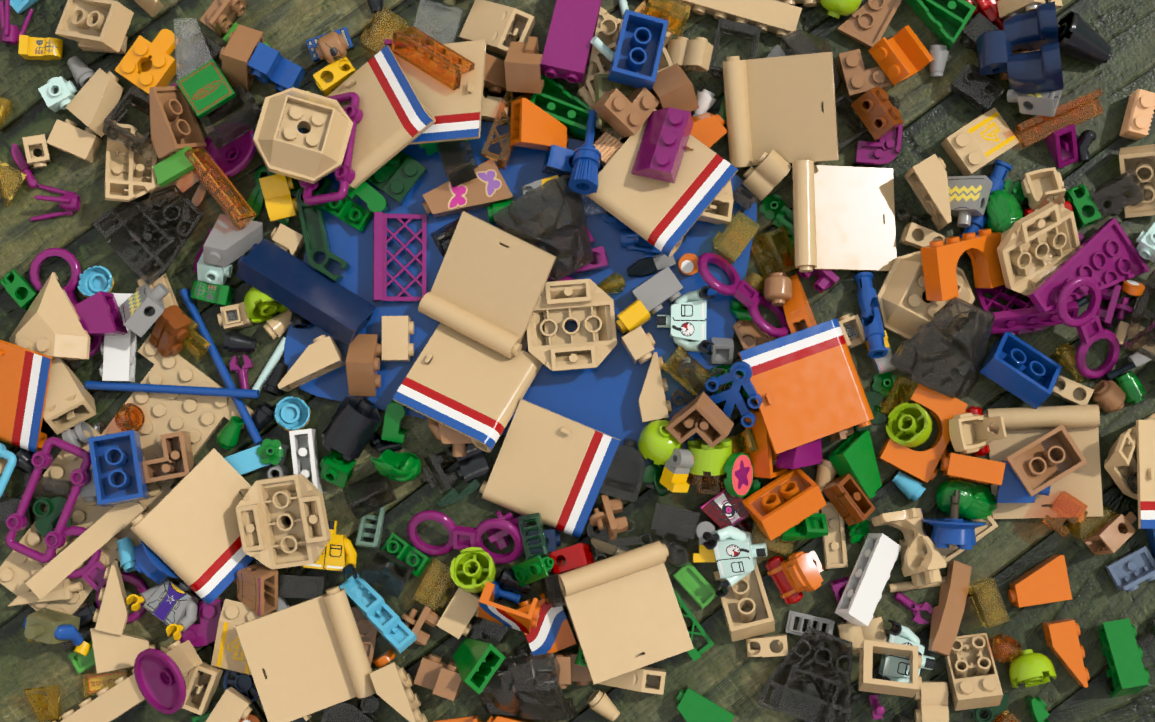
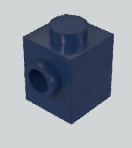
M555 529L528 531L530 554L553 552L557 550V547L561 546L560 533H556Z

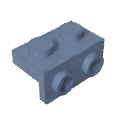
M1145 545L1105 566L1117 590L1131 592L1139 588V583L1145 580L1150 582L1155 579V561Z

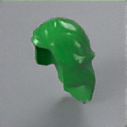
M996 190L992 192V195H989L986 227L991 228L992 232L1003 233L1010 229L1016 221L1023 218V210L1013 194Z
M387 449L381 453L379 458H370L372 465L382 476L395 481H412L421 471L420 459L411 452L395 453Z
M952 479L941 483L936 490L937 506L949 517L950 496H955V489L960 490L959 518L986 520L997 508L995 495L984 485Z

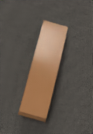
M955 560L948 562L946 583L940 585L939 604L933 607L928 647L930 651L944 656L950 655L965 609L971 566Z

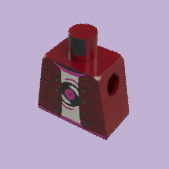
M723 488L699 507L720 529L733 526L744 532L751 531L744 521L750 514L741 502L743 498L730 496L726 488Z

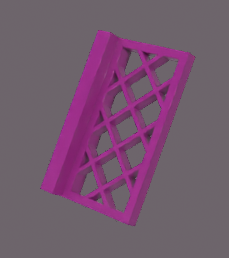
M374 212L373 302H420L426 294L427 215ZM387 219H396L402 226L393 234L387 228ZM412 220H422V229L416 234L407 226ZM403 228L413 236L405 245L396 237ZM387 232L391 235V237L388 240ZM421 233H422V240L418 237V235L421 234ZM393 238L402 246L394 256L387 249V244ZM414 239L422 245V250L416 256L407 248ZM404 249L413 258L405 267L396 259ZM421 254H422V262L418 259V257H419ZM392 260L402 268L394 277L387 271V265ZM414 261L422 267V272L416 278L407 270ZM403 271L413 279L405 288L396 280ZM421 276H422V284L417 280V279H419ZM392 282L402 290L397 296H387V287ZM416 282L422 288V297H412L406 290ZM403 293H405L408 297H400V296H401Z
M1005 285L994 288H975L974 290L986 321L988 335L1063 324L1057 316L1056 308L1039 313L1037 308L1032 305L1031 299L1028 303L1018 299L1021 293L1017 292L1014 296L1004 293L1005 290H1010ZM982 293H991L995 296L991 300L984 297ZM1000 297L1009 302L1004 306L996 301ZM1077 301L1068 302V314L1070 317H1077L1079 310ZM1015 304L1022 307V309L1013 310L1010 307ZM993 307L1000 310V312L989 313V309Z

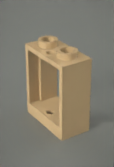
M863 640L859 648L858 691L913 698L922 685V677L918 676V669L921 668L922 656L918 655V646ZM873 653L909 657V683L872 678Z

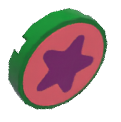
M741 452L733 453L727 459L724 467V473H727V479L724 478V485L730 496L742 498L748 494L753 484V464L748 454Z

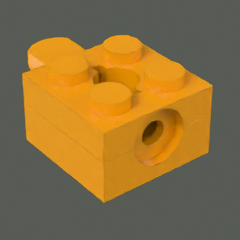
M162 29L151 43L139 35L115 68V71L147 95H149L151 87L168 86L181 67L170 56L179 43L177 36L171 30Z

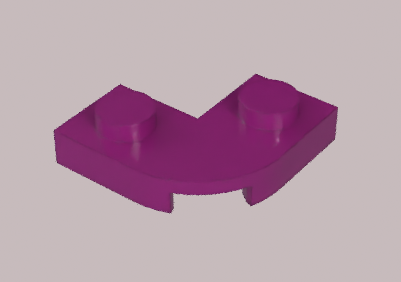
M903 123L885 137L878 139V142L857 141L855 164L881 166L895 159L901 149Z
M215 599L208 605L204 601L198 602L200 623L192 624L184 632H181V643L190 640L193 647H199L215 641L223 607L222 599Z

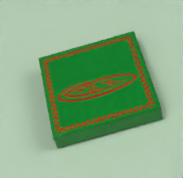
M214 59L176 82L199 119L237 96Z

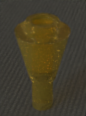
M614 272L600 282L598 287L606 294L624 292L623 287H626V282L622 274L618 275L617 272Z
M1065 343L1057 347V352L1054 356L1072 373L1077 383L1084 381V377L1076 368L1075 345Z

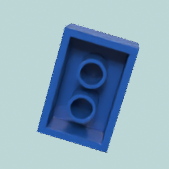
M626 9L621 19L607 80L635 88L645 87L650 91L656 80L669 21Z
M1003 332L992 344L980 373L1037 409L1051 395L1062 366L1012 333Z
M135 430L88 438L97 504L107 507L149 499L142 466L143 455L139 433Z

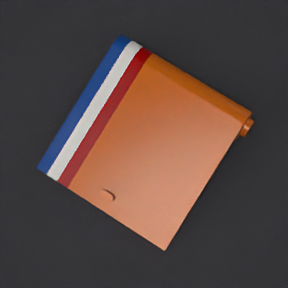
M838 318L738 352L741 361L747 362L752 368L753 374L750 380L757 394L761 395L763 399L758 409L775 455L858 425V428L871 425L870 420L874 419Z
M0 340V441L36 453L41 451L44 442L47 440V434L41 432L53 357Z

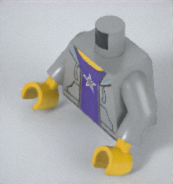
M166 580L140 593L139 596L136 594L129 595L126 598V604L129 605L132 602H136L131 605V610L138 611L141 607L140 604L143 603L145 609L168 625L166 628L167 637L174 633L173 638L177 641L181 639V632H184L196 621L199 598L190 592L191 588L183 580L180 583Z

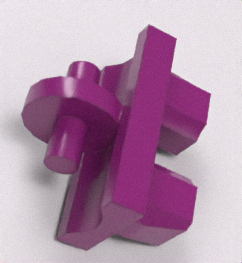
M813 269L812 272L807 273L799 272V270L797 272L803 279H807L811 274L817 277L818 280L813 286L819 293L824 292L828 288L830 289L840 279L833 273L835 270Z
M1115 284L1114 288L1108 287L1101 290V300L1110 302L1108 309L1100 307L1096 313L1100 321L1104 322L1105 327H1111L1115 311H1118L1117 319L1123 320L1125 313L1131 314L1133 311L1132 307L1127 306L1128 298L1122 297L1121 304H1117L1122 287Z
M501 510L496 512L499 519L509 521L515 525L522 533L523 538L528 536L527 524L523 515L519 514L513 517L511 512L505 515L502 514ZM490 529L487 531L490 542H494L499 550L510 545L506 537L509 533L501 529Z

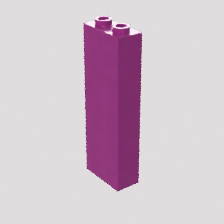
M556 0L540 66L541 74L548 78L566 79L570 83H583L592 48L590 41L595 35L599 10L603 0Z

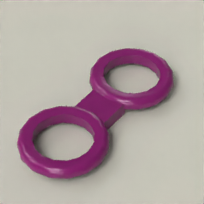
M55 247L43 250L31 262L29 270L30 282L36 292L39 293L44 286L39 277L41 265L50 257L58 256L69 263L72 272L70 281L62 289L66 291L73 306L80 303L75 289L79 285V276L82 273L80 263L76 257L62 248ZM95 336L90 346L89 358L99 351L102 342H104V336Z
M703 253L698 257L697 267L703 280L718 293L733 295L748 308L749 315L754 323L763 332L775 338H781L790 334L784 309L781 306H772V302L766 301L764 295H759V292L745 280H740L736 269L726 259L715 253ZM707 263H713L721 267L729 276L731 285L719 282L710 273ZM758 305H763L772 310L780 320L781 328L773 327L767 323L759 313Z
M1077 276L1069 280L1062 287L1057 297V316L1063 324L1077 328L1081 339L1075 356L1077 370L1088 379H1098L1109 373L1115 366L1120 352L1119 340L1113 332L1103 329L1099 316L1096 314L1102 299L1099 284L1089 276ZM1082 285L1088 286L1091 292V300L1087 310L1078 317H1070L1067 312L1069 296L1076 288ZM1105 338L1109 343V354L1106 361L1096 369H1089L1086 365V354L1089 347L1095 341Z
M425 510L415 514L407 527L408 537L413 546L422 553L432 556L444 555L453 549L463 550L469 547H480L489 553L495 564H508L515 561L522 554L524 548L523 535L519 529L509 521L499 518L487 519L476 528L456 526L453 520L444 513L435 510ZM425 520L439 522L447 529L449 540L440 546L427 544L419 537L417 526ZM489 529L504 530L514 539L515 547L506 554L493 553L483 544L482 534Z
M69 526L65 527L63 533L65 537L71 535L80 536L87 529ZM101 548L91 556L87 565L75 569L66 577L72 579L82 577L97 591L95 597L97 609H100L102 601L98 600L101 588H105L107 584V579H104L107 567L100 561ZM121 572L123 581L135 585L139 593L148 590L147 585L140 577L133 573ZM143 603L140 604L141 607L138 611H133L129 614L127 623H132L143 616L147 610L143 607Z

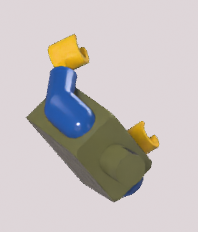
M43 608L26 615L24 619V636L30 642L34 640L40 644L41 642L57 644L71 641L76 646L74 652L85 657L91 648V644L85 642L79 633L80 617Z

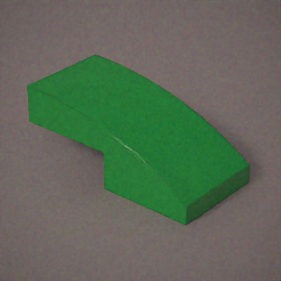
M813 513L798 525L782 533L780 540H806L828 535L829 531L825 514Z

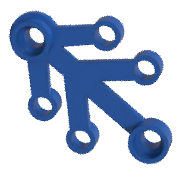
M739 361L731 366L730 372L718 377H710L706 381L705 387L708 391L715 392L720 385L733 381L730 389L708 397L715 404L726 400L723 412L729 419L736 404L742 415L741 424L746 428H750L754 425L756 417L750 412L748 406L752 409H757L760 407L763 399L761 395L757 394L750 380L753 374L751 366L747 362ZM737 371H742L744 376L739 375ZM710 382H714L716 387L711 386ZM741 386L744 387L749 396L748 406L740 393ZM753 398L758 400L757 404L752 402ZM745 418H750L752 422H747Z

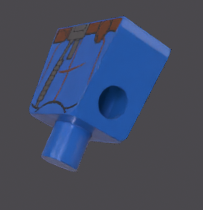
M552 144L546 151L542 173L559 175L560 177L570 179L573 167L569 165V162L572 163L574 150Z

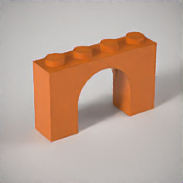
M991 228L980 229L978 234L975 232L963 233L962 238H959V236L947 237L946 242L935 240L930 241L929 246L921 247L926 300L945 301L959 297L956 267L964 251L969 255L972 262L975 288H994L1005 285L997 253V247L1001 242V232H992Z
M920 379L915 382L907 401L919 404L934 417L938 428L935 442L924 451H915L901 446L889 438L885 440L876 459L922 483H928L929 480L933 481L938 472L935 469L938 462H942L947 455L948 450L946 447L949 441L951 442L949 420L953 419L954 415L967 413L966 408L968 404Z

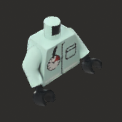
M703 286L699 290L687 292L677 298L674 304L670 306V315H657V328H670V338H673L674 343L686 351L702 352L708 355L713 354V352L707 351V346L710 344L714 345V343L706 340L707 300H703L715 298V295L708 296L707 291L711 288L710 286Z
M724 527L715 531L713 535L710 532L703 534L704 540L707 541L703 545L709 550L714 548L720 579L724 578L723 582L717 580L713 583L715 590L721 587L716 592V595L719 597L727 595L728 587H732L755 569L756 557L767 556L766 543L753 544L752 534L736 527Z
M889 619L888 622L892 623V627L890 630L885 629L887 642L918 646V655L922 656L921 668L932 671L935 658L923 655L925 647L920 645L919 637L908 627ZM882 654L879 674L882 676L877 675L875 679L909 683V657Z

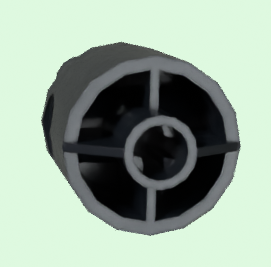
M345 397L329 425L321 434L324 440L322 445L330 451H338L349 462L358 459L383 421L376 405L363 397Z

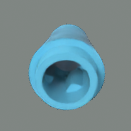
M901 471L892 480L908 500L912 499L914 502L926 490L922 482Z
M130 537L118 540L120 568H123L124 572L136 570L134 566L136 560L133 542Z

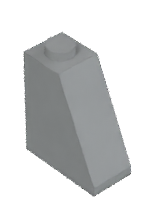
M220 214L203 245L204 263L227 267L250 251L255 243L259 244L263 240V222Z

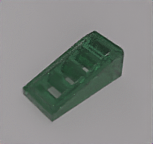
M541 513L517 517L526 559L529 560L538 555L541 556V559L550 557ZM536 521L537 525L525 526V523ZM534 530L539 532V534L527 536V532ZM541 540V543L529 545V541ZM533 549H543V552L531 554L530 552Z

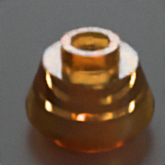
M124 404L115 415V423L122 431L135 430L138 432L144 426V413L136 404Z
M998 634L993 637L992 652L994 653V658L1002 663H1006V661L1011 662L1022 653L1020 643L1011 636Z

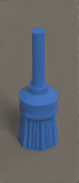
M593 109L589 110L585 143L574 150L572 161L574 167L568 184L571 191L582 195L596 193L598 189V169L600 168L601 153L593 145L596 128L595 120L597 119L596 112Z

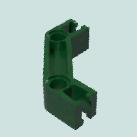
M325 177L324 184L318 191L313 190L312 194L314 196L328 194L334 186V182ZM300 186L296 193V201L308 261L315 269L339 284L343 276L331 274L327 270L332 261L341 264L340 268L342 270L348 271L351 266L332 253L323 205L305 204L303 201L304 188ZM321 253L325 254V261L317 264L315 261L316 256Z

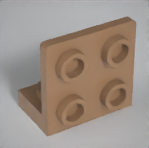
M214 0L200 18V22L222 37L224 34H227L235 19L245 12L247 2L245 0Z

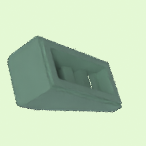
M364 502L355 543L358 549L379 551L386 505ZM368 511L379 512V516L368 515L367 513ZM366 520H372V521H378V522H377V525H376V524H369V523H366ZM365 529L376 530L375 534L367 533ZM363 539H374V542H365Z

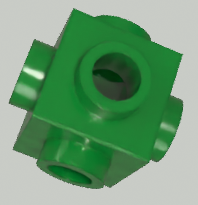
M331 451L328 457L324 456L319 465V468L322 469L320 478L344 489L353 475L357 460L354 459L353 462H349L338 451Z

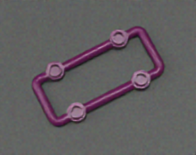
M355 92L328 96V98L337 100L338 103L351 101L350 105L344 108V111L353 122V127L342 166L335 170L336 179L340 182L339 191L312 196V191L317 188L319 181L312 184L299 180L300 186L304 188L303 201L307 205H317L344 199L347 195L349 184L355 179V171L351 169L356 125L363 118V112L359 109L360 99Z
M57 437L48 438L44 442L41 451L34 453L31 461L34 466L16 513L9 515L6 520V525L9 529L5 538L6 545L10 549L41 563H47L52 560L56 549L64 546L66 537L63 532L82 486L88 485L91 481V473L89 472L92 464L90 453ZM55 446L82 458L83 461L80 468L75 469L71 473L70 479L73 486L54 531L47 533L45 536L47 549L45 554L16 542L15 537L17 532L23 530L27 525L26 510L43 469L49 468L52 464L53 459L50 452L52 447Z

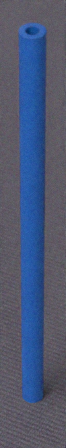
M187 288L180 290L179 294L226 388L237 389L192 298H189L190 294ZM231 397L254 444L261 443L263 440L242 398Z
M85 381V389L259 398V390Z

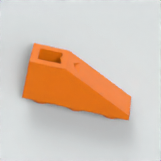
M798 274L789 277L792 280L793 297L785 302L783 306L791 334L817 325Z
M1069 618L1042 623L1046 645L1076 683L1087 688V681L1090 680L1088 669L1084 667L1083 658H1085V651L1079 643L1078 636L1081 635L1078 623Z

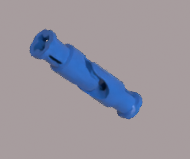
M1001 160L994 161L993 170L990 176H987L993 182L990 195H992L993 191L1003 190L1004 180L1008 172L1013 168L1010 164ZM987 206L983 216H971V225L968 228H964L962 234L969 232L978 234V230L984 229L988 219Z
M860 272L854 276V282L857 283L858 287L857 299L861 309L865 340L868 341L870 349L868 356L873 359L882 358L887 355L888 348L884 344L885 332L879 310L877 292L873 288V273Z

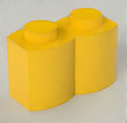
M280 174L259 178L270 221L273 222L297 216L296 197L293 198L291 189H294L292 178Z
M637 299L616 315V326L622 334H628L650 320L651 314L642 302Z

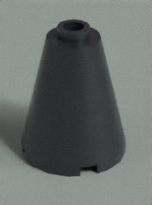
M1070 11L1057 23L1060 25L1058 38L1061 55L1096 65L1106 63L1112 55L1111 46L1078 13Z

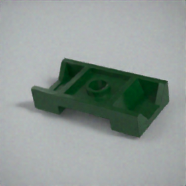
M401 151L369 177L367 181L402 206L410 190L428 171L411 156Z

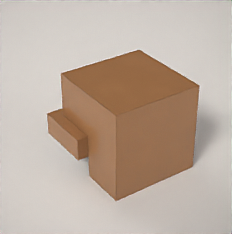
M529 36L527 43L511 41L504 61L506 91L541 94L544 86L540 70L543 54H539L538 37Z
M678 63L657 73L655 83L650 90L660 101L655 108L656 110L671 107L692 112L699 108L693 84Z

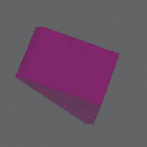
M1074 124L1052 132L1044 139L1059 169L1079 161Z

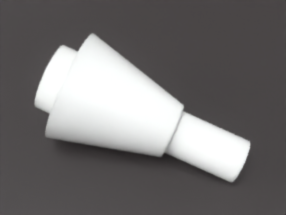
M703 89L702 92L697 91L696 97L699 108L693 111L692 117L706 113L717 101L714 99V93Z

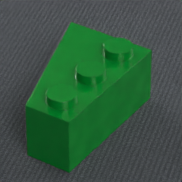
M905 0L942 45L947 46V50L954 44L976 9L974 5L965 0Z
M541 74V80H544L541 94L533 93L530 101L567 126V134L585 140L588 113L592 109L579 98L567 92L560 83L557 84L551 78Z
M1130 618L1103 622L1098 627L1102 654L1106 656L1110 668L1106 670V675L1112 678L1114 690L1110 691V696L1114 698L1137 694L1149 685L1150 675L1147 668L1143 666V651L1137 645L1135 639L1137 637L1136 628L1131 624Z

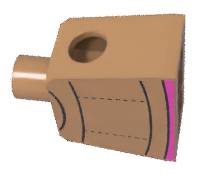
M252 564L238 570L237 577L233 582L237 584V598L259 616L278 609L277 570L257 564Z

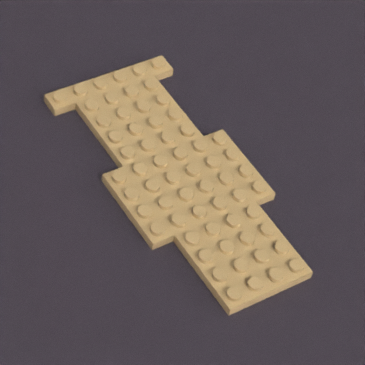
M151 334L137 351L154 364L141 381L142 384L223 388L181 355L172 354L163 357L157 351V348L149 342ZM133 392L102 434L91 425L89 426L94 437L130 430L137 431L140 435L143 461L164 457L160 435L186 431L190 434L193 458H195L224 418L230 421L232 416L240 418L241 416L231 397ZM245 404L250 416L252 417L254 410ZM244 423L241 427V430H243L246 427ZM83 430L84 434L87 437H89L90 433L86 430ZM89 443L81 444L80 448L90 453ZM61 450L51 466L39 479L33 496L37 499L40 497L52 499L57 496L67 499L73 486L70 479L71 473L75 469L80 468L83 459ZM178 479L147 484L149 499L139 501L145 507L141 514L149 513L173 489ZM77 498L70 515L71 526L88 529L115 505L102 507L97 502H84V498ZM34 522L19 543L45 554L47 549L45 538L37 531ZM128 523L101 547L100 561L106 567L111 566L114 560H119L118 540L130 537L135 547L142 543L141 539L130 529L132 527L131 523ZM66 536L64 546L56 549V556L79 536ZM12 550L0 566V583L16 596L30 592L31 589L25 583L47 565L48 562L41 563ZM91 556L85 562H83L77 569L87 565ZM82 577L70 578L71 583L81 581L83 584V590L73 592V599L28 605L36 611L47 608L72 615L84 605L95 589Z

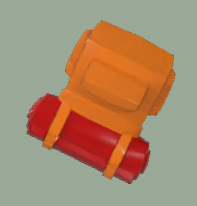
M815 551L809 553L796 552L786 560L782 556L771 557L765 564L768 575L772 577L781 594V599H784L787 605L798 603L803 597L802 591H814L824 581L820 575L824 567Z

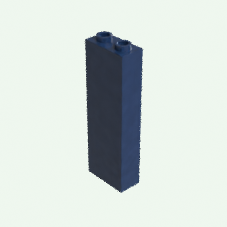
M266 238L259 244L255 243L250 249L249 254L243 255L237 263L239 267L237 277L348 346L371 321L376 307Z

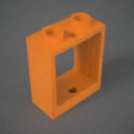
M948 453L940 462L939 470L943 471L942 476L1001 486L1006 463Z

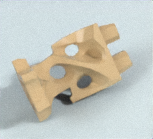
M921 508L883 513L872 517L871 520L874 527L889 525L901 530L905 540H899V545L902 546L900 549L901 570L904 577L911 576L913 588L942 581L939 569L945 568L947 563L923 528Z

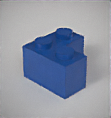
M259 42L247 64L252 70L251 74L256 76V80L265 85H268V83L275 85V89L278 92L292 87L298 89L306 74L301 66L283 58L279 51Z

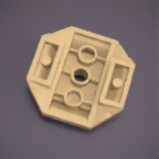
M292 87L265 97L253 142L269 172L314 184L322 177L342 166L353 122L337 100ZM307 128L309 133L302 134L298 129Z
M1051 202L1019 219L1010 229L1001 233V242L997 247V253L1006 288L1028 296L1032 290L1080 247L1073 211Z
M921 250L895 258L877 293L883 327L919 347L955 338L975 300L964 271L956 267L959 297L926 303L922 299V294L926 291Z
M591 279L546 282L527 326L528 352L552 372L597 368L617 346L614 300ZM568 321L577 323L578 327L574 332H568L565 329V324Z
M301 473L255 481L244 498L235 507L243 552L250 557H254L272 570L315 564L331 539L323 494ZM286 516L290 518L291 526L286 523Z

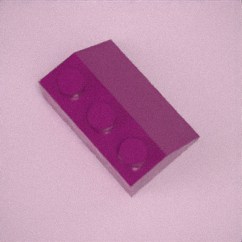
M667 107L651 113L631 171L632 174L675 183L693 127L690 111Z

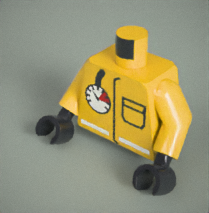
M328 520L331 536L329 543L315 564L303 565V568L342 571L345 580H347V574L353 573V578L356 579L357 552L346 535L336 534L337 521ZM295 566L297 568L296 574L300 575L301 566ZM288 567V573H290L293 567Z

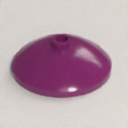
M230 121L215 128L205 139L207 146L199 151L198 162L201 170L213 179H226L246 168L256 151L252 137L255 134L253 128L242 121Z
M149 648L140 652L135 659L134 674L143 697L154 709L161 713L173 714L183 707L186 698V684L180 668L169 655L158 649Z

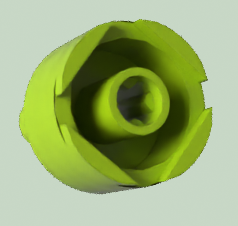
M725 438L713 448L703 439H687V449L692 452L694 457V465L690 468V473L703 475V472H711V476L727 474L724 473V467L727 459L732 454V439Z

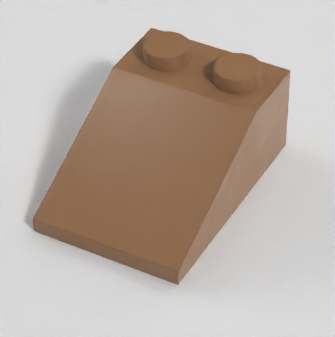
M179 86L151 87L149 89L151 140L158 158L166 159L187 146L193 149V153L206 147V142L193 109Z
M1063 424L1005 458L1030 497L1088 463Z

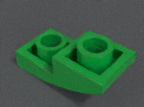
M348 197L340 201L325 203L323 206L324 210L360 232L364 231L374 215Z
M393 532L380 550L417 577L421 576L432 560Z
M1030 695L1026 696L1027 708L1033 722H1050L1046 719L1050 714L1045 709L1047 707L1045 702L1038 696L1036 698Z

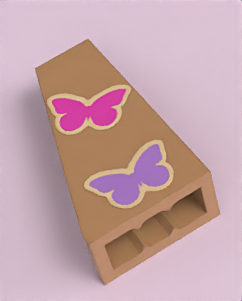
M493 158L423 194L425 201L422 202V205L427 214L432 213L434 218L463 211L492 206V203L508 200L514 201V198Z

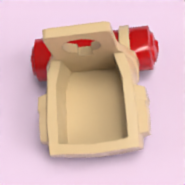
M1055 167L1039 169L1024 174L1021 187L1024 197L1028 199L1029 208L1023 211V217L1051 202L1073 211L1070 201H1065L1064 199L1066 189L1064 188L1061 174L1057 172Z
M971 406L966 409L967 413L954 415L953 419L949 420L950 439L955 452H960L961 455L973 454L977 457H983L990 452L989 445L991 441L1007 437L1002 416L984 417L982 408ZM993 422H996L999 426V433L997 435L989 430Z

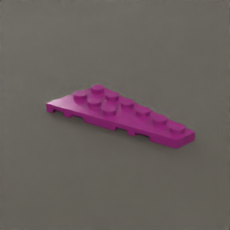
M1111 218L1032 290L1028 296L1039 313H1043L1056 308L1057 297L1062 287L1069 280L1077 276H1089L1095 279L1101 290L1150 270L1116 218ZM1082 285L1076 288L1069 296L1068 302L1091 294L1088 286Z

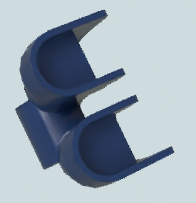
M1055 1L1041 3L1037 5L1036 10L1010 16L1003 21L1004 30L989 31L977 38L979 73L981 76L1004 72L1008 74L1010 88L1023 94L1057 91L1064 88ZM1025 48L1028 51H1032L1026 53L1012 54L1013 51Z

